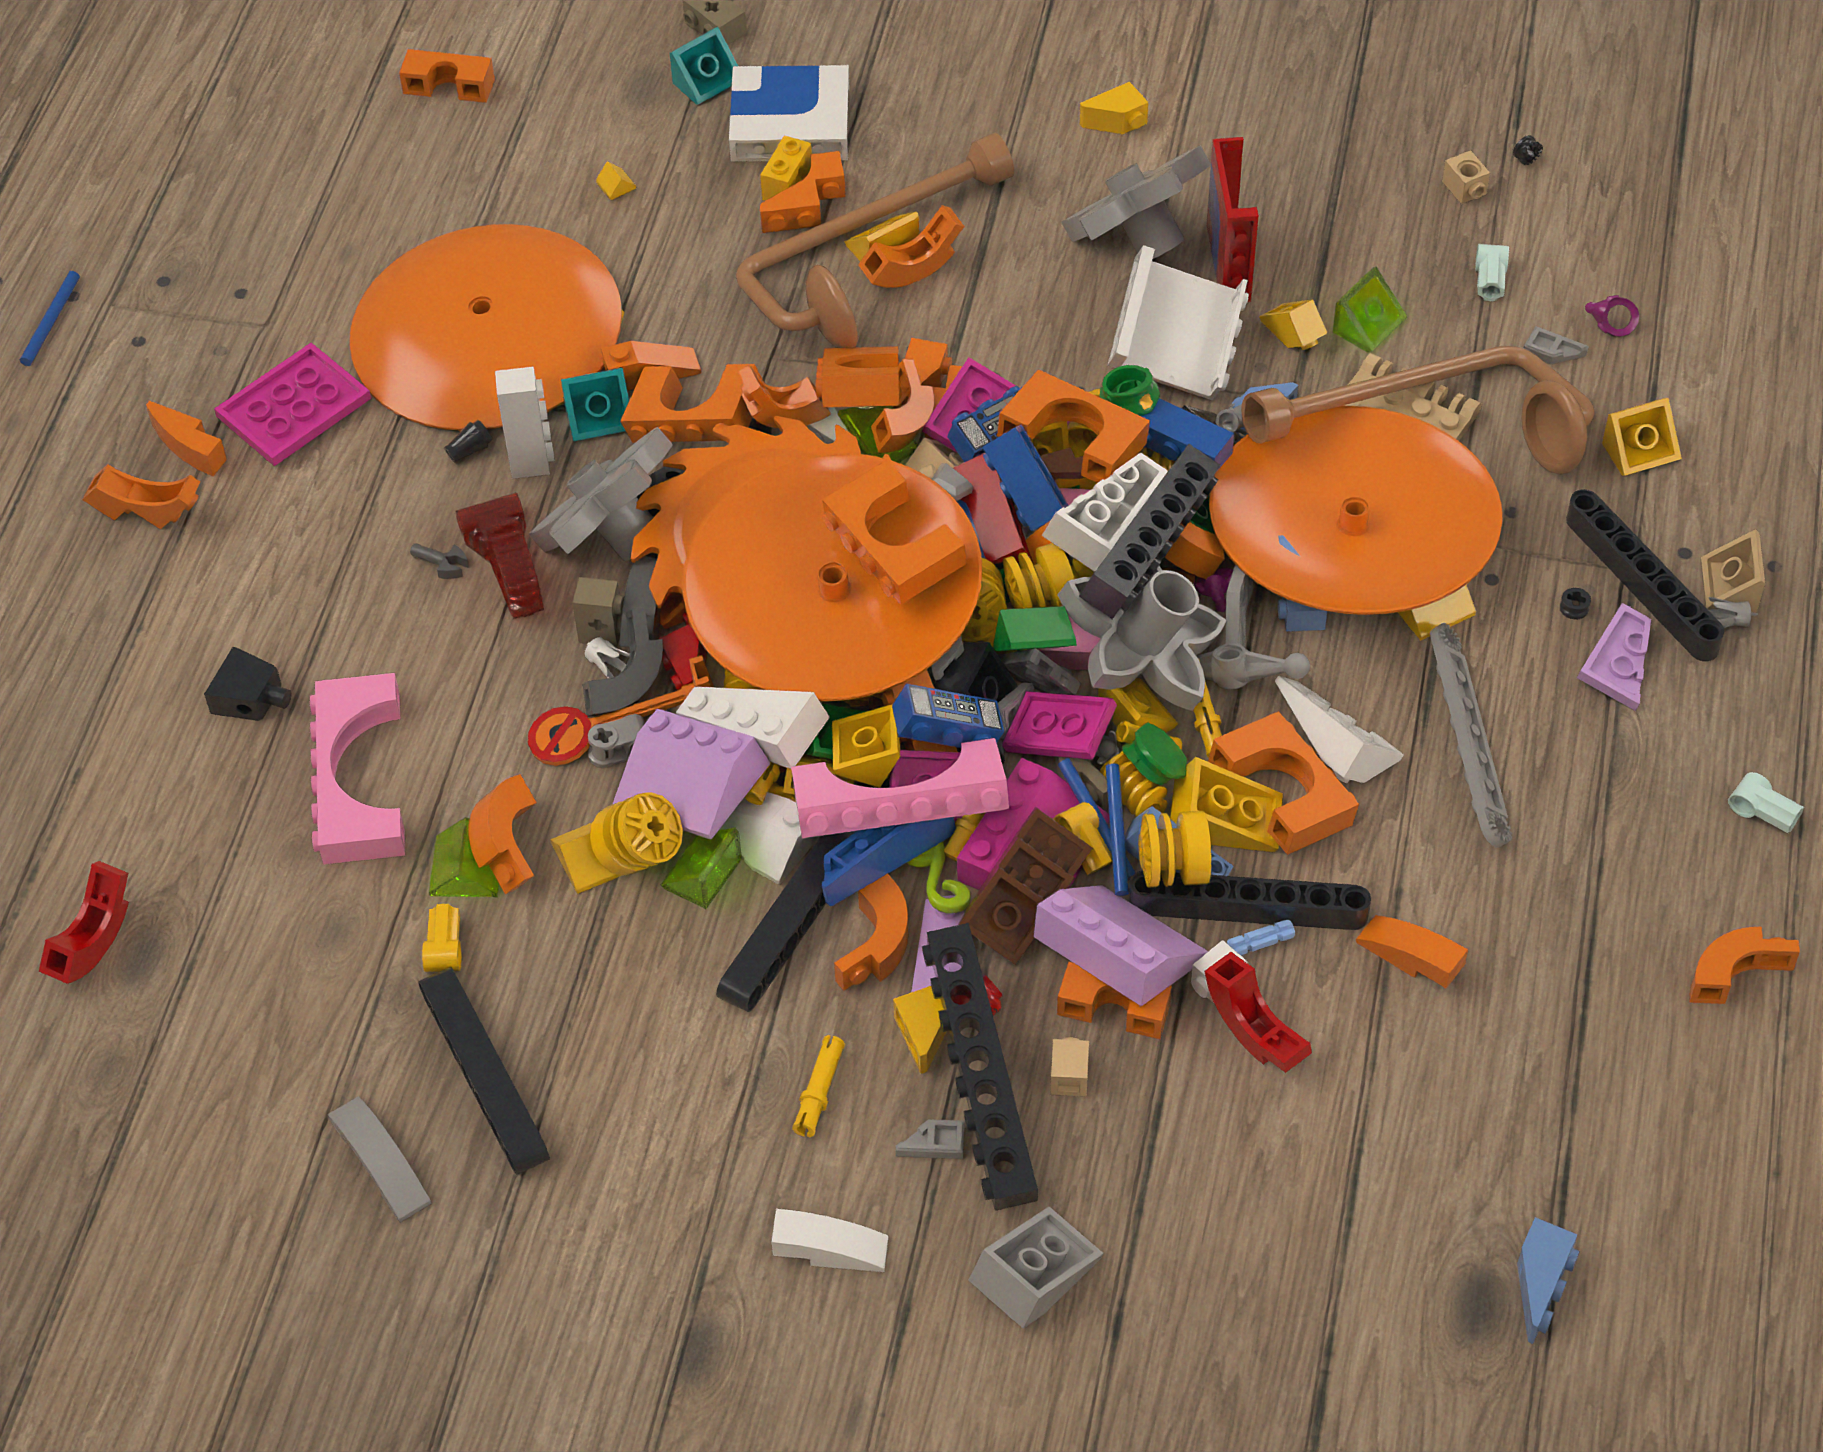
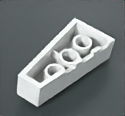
M534 367L495 371L497 397L512 479L550 474L549 461H554L552 442L547 443V441L551 440L549 421L544 422V420L548 419L546 401H540L541 398H544L542 379H536Z
M1139 453L1115 470L1106 480L1102 479L1089 492L1084 495L1081 494L1069 506L1057 511L1042 536L1093 571H1096L1168 471L1144 454Z
M694 687L676 711L677 715L753 736L769 762L790 769L796 766L829 719V715L814 692Z

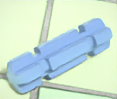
M1283 920L1275 923L1274 926L1268 925L1245 933L1244 937L1241 935L1227 940V944L1239 955H1244L1248 953V950L1253 952L1276 944L1278 940L1285 941L1295 936V930L1290 920Z

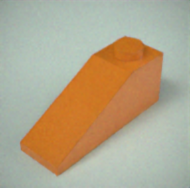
M911 338L904 359L914 360L917 373L920 376L921 386H931L932 389L933 387L940 388L944 375L948 376L949 365H952V357H948V344ZM888 406V409H897V406Z
M628 341L601 348L604 371L623 368L627 391L635 389L644 367L672 366L678 379L701 374L695 351L691 347Z

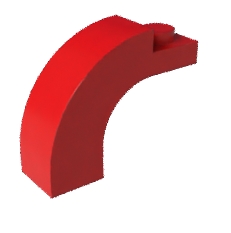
M101 861L92 863L81 908L74 921L65 931L45 940L38 972L69 984L88 974L99 963L115 940L127 912L129 902L124 900L123 896L128 872Z
M1229 952L1204 971L1210 995L1221 1017L1238 1041L1259 1062L1264 1065L1270 1061L1286 1073L1312 1054L1311 1043L1281 1022L1266 1004L1258 987L1255 968L1233 952Z

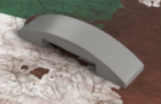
M359 1096L327 1114L344 1142L350 1145L376 1183L382 1198L399 1222L404 1221L431 1204V1200L407 1160L384 1126Z

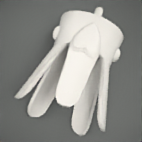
M597 637L587 643L585 657L589 662H594L607 678H613L614 676L604 662L623 671L626 664L618 658L619 654L629 657L630 653L615 648L602 637Z

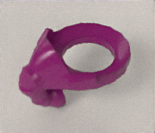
M1619 295L1608 296L1605 300L1597 303L1589 302L1585 306L1587 313L1592 314L1598 323L1597 326L1605 334L1608 333L1619 337L1628 335L1635 330L1639 322V312L1636 305L1627 298L1619 297ZM1616 305H1623L1630 311V322L1622 329H1615L1608 322V313Z
M1230 568L1216 569L1214 574L1207 579L1200 577L1195 585V589L1200 594L1212 597L1219 612L1226 611L1224 594L1227 592L1233 569Z

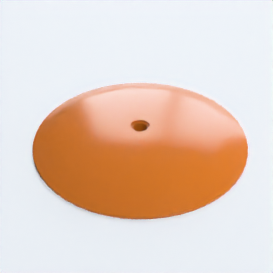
M492 224L470 227L450 232L422 243L396 259L380 273L364 293L352 319L350 330L351 358L362 384L370 390V394L383 406L399 416L425 426L461 431L469 422L474 423L477 420L486 429L501 428L503 425L497 397L495 371L534 367L536 379H542L544 398H541L540 401H546L547 412L562 405L564 398L561 379L597 373L604 367L601 348L617 343L622 321L621 300L616 283L607 267L595 254L571 238L550 230L527 225Z
M1339 406L1294 418L1287 436L1264 443H1256L1247 434L1233 446L1232 455L1215 473L1214 477L1219 480L1209 494L1210 518L1215 535L1230 559L1246 575L1271 592L1308 607L1343 614L1374 615L1403 612L1434 603L1455 593L1476 577L1489 562L1498 544L1502 527V505L1494 480L1486 467L1465 445L1448 433L1420 419L1394 411L1364 406ZM1283 535L1300 556L1280 545L1278 536Z
M832 453L797 458L768 468L731 490L709 512L696 531L686 556L683 572V596L691 626L707 652L723 668L735 677L761 690L814 692L819 701L850 700L889 690L921 674L936 663L962 635L974 613L981 590L982 557L978 538L964 510L944 488L926 475L906 465L888 460L906 479L909 500L879 518L870 528V535L881 543L902 546L913 543L941 525L946 524L964 543L966 565L905 603L900 604L893 595L887 596L879 584V579L873 573L869 575L864 570L855 552H848L841 541V536L835 530L833 532L830 531L822 519V514H824L823 498L888 459L862 454Z

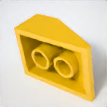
M1195 757L1186 765L1185 777L1174 779L1170 819L1177 824L1180 812L1204 811L1208 821L1211 845L1276 852L1279 845L1267 830L1273 810L1282 806L1283 793Z

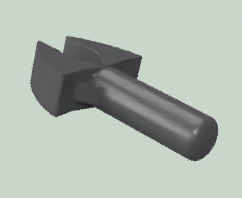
M417 543L413 544L410 549L412 556L439 565L437 573L438 577L442 579L463 577L461 567L452 564L458 563L469 568L465 553L456 545H453L447 553H441Z

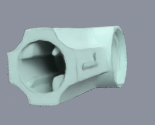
M1478 244L1475 265V271H1478L1477 295L1482 296L1485 301H1495L1499 297H1504L1509 246Z
M1753 772L1745 775L1728 798L1730 808L1738 815L1746 818H1751L1755 815L1786 833L1792 831L1804 809L1803 806L1772 790L1770 782L1765 777Z

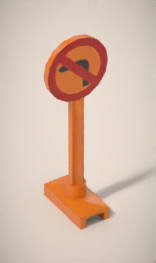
M702 655L689 659L693 683L682 686L681 690L594 718H588L578 708L568 706L553 708L541 714L533 722L528 732V746L534 757L548 765L569 764L580 758L589 749L588 733L593 726L622 719L632 714L645 717L653 714L656 709L667 710L679 706L694 687L715 688Z

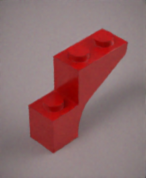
M687 612L681 614L686 626L659 638L662 639L663 644L661 663L666 671L672 669L675 675L670 676L676 691L681 690L682 686L693 683L689 659L702 655L706 664L707 650L689 625Z

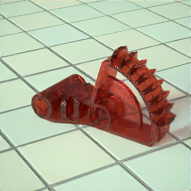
M515 492L456 510L457 523L465 545L491 564L512 619L523 616L528 617L536 612L543 611L541 589L525 540L527 526L518 494Z

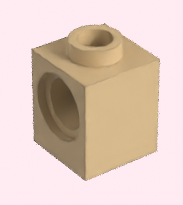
M1470 150L1445 160L1442 182L1457 200L1463 204L1487 194L1490 172Z
M1073 1037L1053 1039L1051 1095L1087 1096L1089 1041Z

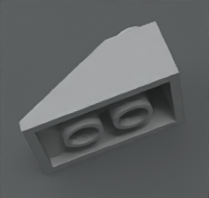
M1047 1207L985 1248L968 1281L1024 1329L1044 1315L1102 1258L1104 1253L1051 1207Z

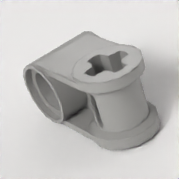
M632 714L622 719L593 726L588 733V742L591 745L588 752L590 762L596 767L606 768L628 761L637 733L645 724L643 717ZM599 733H601V740H598ZM605 751L608 752V758H605Z

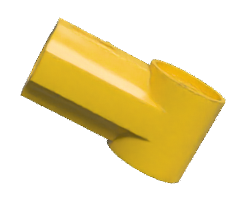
M1083 802L1055 815L1053 820L1093 848L1081 864L1087 875L1113 862L1112 855L1098 831L1099 818L1093 806Z
M437 904L436 907L429 909L427 941L423 942L422 947L424 972H440L449 967H452L454 971L461 970L462 953L459 940V908H454L449 904Z

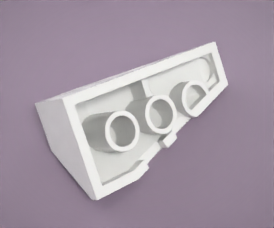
M1278 676L1275 680L1319 757L1332 768L1336 778L1340 781L1348 783L1349 780L1365 783L1399 762L1404 754L1373 731L1368 733L1355 726L1356 720L1349 715L1329 708L1331 704L1298 681Z
M767 792L762 805L752 804L743 798L719 829L726 837L727 843L732 848L735 847L744 857L745 863L753 871L778 885L782 883L819 838V836L802 838L796 802Z

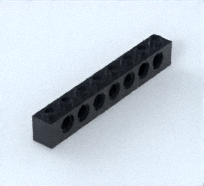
M1188 444L1092 575L1079 597L1111 619L1115 617L1120 608L1126 612L1219 479L1214 477L1221 465Z
M969 923L927 932V945L922 946L923 957L926 967L933 966L935 977L930 978L934 999L941 998L944 1010L938 1011L942 1031H949L952 1043L947 1044L951 1065L958 1064L960 1076L955 1077L958 1095L960 1099L966 1097L969 1110L963 1112L968 1132L975 1131L978 1143L972 1145L977 1166L983 1165L986 1178L981 1179L985 1200L992 1199L995 1211L1038 1201V1187ZM948 963H957L961 966V969L956 972H950L944 966ZM957 995H965L970 1001L959 1005L954 1003L952 999ZM965 1028H974L979 1033L974 1037L968 1038L960 1032ZM979 1060L985 1062L987 1067L984 1070L975 1071L969 1067V1064ZM982 1094H991L996 1100L986 1105L980 1103L977 1098ZM998 1127L1005 1134L1000 1138H991L986 1134V1131L990 1128ZM1007 1161L1014 1168L1007 1173L997 1171L994 1166L998 1162Z

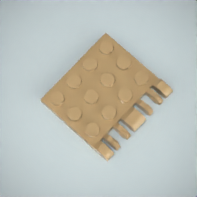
M1369 353L1349 384L1391 374L1393 363L1385 360L1383 365H1381L1383 359ZM1436 382L1343 406H1364L1402 413L1429 423L1459 441L1478 416L1482 403L1472 398L1465 402L1466 396L1457 393L1451 401L1449 408L1446 409L1441 404L1447 397L1448 388L1440 385L1431 401H1429L1436 387Z

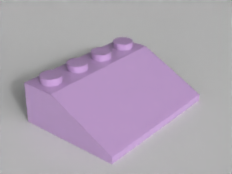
M656 709L637 733L613 804L641 793L652 792L662 795L672 803L678 812L683 831L712 839L767 769L770 762L753 736Z
M1103 885L1060 889L1037 905L1034 938L1140 1006L1190 972L1193 964L1208 952L1127 900L1115 895L1114 892Z

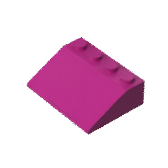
M1024 758L1020 759L1007 779L1009 809L985 813L957 857V881L979 890L1035 807L1053 819L1055 815L1080 804L1068 782L1052 770ZM1097 805L1109 825V814ZM1082 865L1078 868V870L1076 871V873L1073 875L1074 879H1073V881L1071 882V884L1068 886L1067 889H1069V888L1071 887V885L1073 884L1074 880L1076 879V877L1078 876L1079 872L1081 871V869H1082V867H1083Z

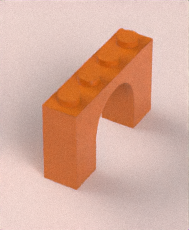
M898 346L824 348L823 358H818L816 372V398H822L823 408L899 405Z
M727 364L715 392L708 400L692 409L674 411L673 409L683 387L672 366L644 367L620 422L632 443L637 442L656 427L663 432L670 442L724 441L713 434V428L738 424L749 427L752 420V415L741 395L743 392L740 385L744 384L738 371L750 365L762 381L763 379L755 364Z
M1038 369L1000 412L997 436L1000 437L1011 429L1022 425L1032 441L1044 427L1055 422L1070 421L1085 425L1093 430L1097 437L1084 451L1081 476L1098 483L1102 479L1106 480L1115 470L1137 456L1147 443L1150 420Z
M886 460L823 498L824 514H822V519L830 531L833 532L835 530L841 536V541L847 551L857 554L864 570L869 575L873 573L879 579V584L887 596L893 595L900 604H903L966 565L965 545L946 524L941 525L917 541L902 546L881 543L870 535V528L879 518L909 500L906 479Z
M1279 711L1213 740L1208 758L1209 763L1243 777L1260 770L1282 771L1293 776L1304 787L1307 793L1305 796L1273 810L1267 830L1287 855L1353 825L1359 807L1355 796L1336 778L1335 773L1321 761L1314 749L1301 738L1294 726Z

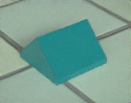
M715 27L669 53L673 84L696 105L732 86L733 67H738V64L719 27Z
M623 368L561 379L565 410L573 441L625 431L620 421L629 403Z

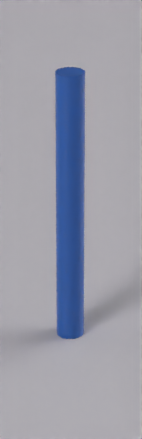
M69 271L20 358V362L23 365L31 366L80 278L77 272Z
M1070 758L1062 760L1058 763V767L1079 803L1087 802L1097 812L1099 818L1098 831L1112 855L1110 827ZM1126 857L1129 881L1136 872Z
M1118 764L1106 765L1115 895L1126 896L1129 894L1120 770Z

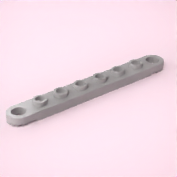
M1441 623L1430 631V637L1437 660L1436 670L1442 679L1444 687L1443 696L1451 714L1450 723L1455 730L1458 741L1457 750L1462 757L1466 771L1464 777L1470 786L1473 798L1471 801L1472 807L1477 813L1484 837L1492 846L1500 848L1512 839V832L1509 831L1511 828L1507 826L1508 822L1506 821L1508 818L1466 658L1460 651L1462 648V644L1459 642L1460 638L1455 637L1457 633H1453L1454 629L1450 628V625Z

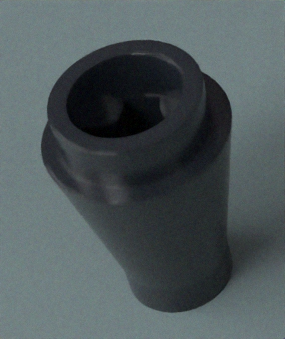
M479 420L474 423L469 422L444 447V450L455 463L466 456L488 448L487 444L492 441V437Z

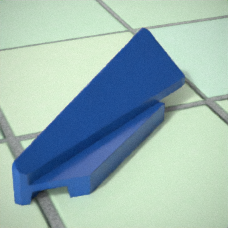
M954 817L856 831L824 855L825 875L822 889L825 902L829 906L837 904L948 839L956 829Z

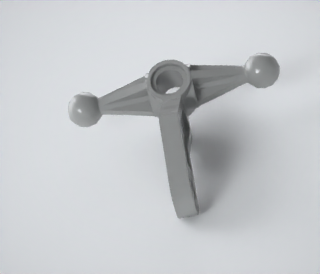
M1237 565L1234 567L1226 594V644L1217 647L1212 652L1196 655L1203 668L1204 678L1214 681V683H1217L1219 687L1224 689H1237L1243 687L1249 681L1284 672L1294 679L1303 678L1310 670V662L1304 654L1293 653L1286 659H1280L1249 652L1245 649L1246 610L1252 594L1253 579L1246 575Z

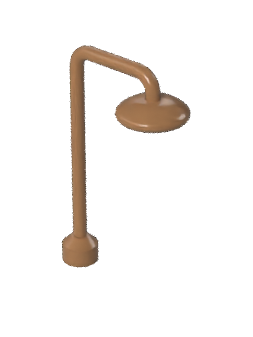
M992 133L972 142L966 162L749 256L738 266L736 272L738 285L771 323L781 330L802 331L817 326L826 340L835 347L855 348L858 343V332L853 312L841 286L826 267L814 265L810 268L805 289L809 309L798 313L785 311L754 275L767 267L968 179L974 178L992 186L1013 177L1014 164L1009 149L997 133Z
M1515 346L1493 347L1290 400L1278 389L1268 388L1247 394L1242 401L1241 407L1242 420L1246 432L1256 443H1264L1287 436L1294 418L1497 365H1515L1524 369L1538 381L1537 384L1530 388L1522 406L1521 418L1525 441L1535 460L1542 467L1556 474L1569 473L1577 468L1582 461L1586 450L1587 426L1594 419L1595 413L1593 404L1583 393L1537 355L1529 350Z

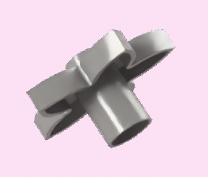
M1201 145L1172 159L1153 171L1148 170L1142 173L1137 163L1105 180L1111 192L1110 195L1087 206L1061 223L1072 242L1087 236L1090 240H1093L1121 224L1137 254L1142 246L1145 245L1155 249L1154 259L1185 240L1164 200L1179 193L1183 189L1182 184L1211 166V163Z
M656 427L630 446L614 462L607 460L599 464L596 460L591 461L580 469L566 484L574 495L552 511L529 535L544 552L560 546L569 554L596 529L624 561L630 560L633 538L653 518V515L648 510L636 509L637 496L650 486L652 479L648 473L664 458L673 444Z
M1158 566L1140 593L1137 594L1128 610L1125 612L1120 608L1115 617L1111 619L1079 597L1091 577L1067 581L1057 594L1062 605L1065 606L1067 613L1076 624L1090 634L1100 638L1089 656L1088 672L1092 687L1102 689L1123 688L1131 684L1139 674H1142L1150 687L1162 698L1174 705L1192 711L1203 698L1205 687L1203 668L1196 655L1202 653L1214 641L1227 621L1212 609L1199 604L1198 593L1193 584L1183 575L1174 571H1163Z

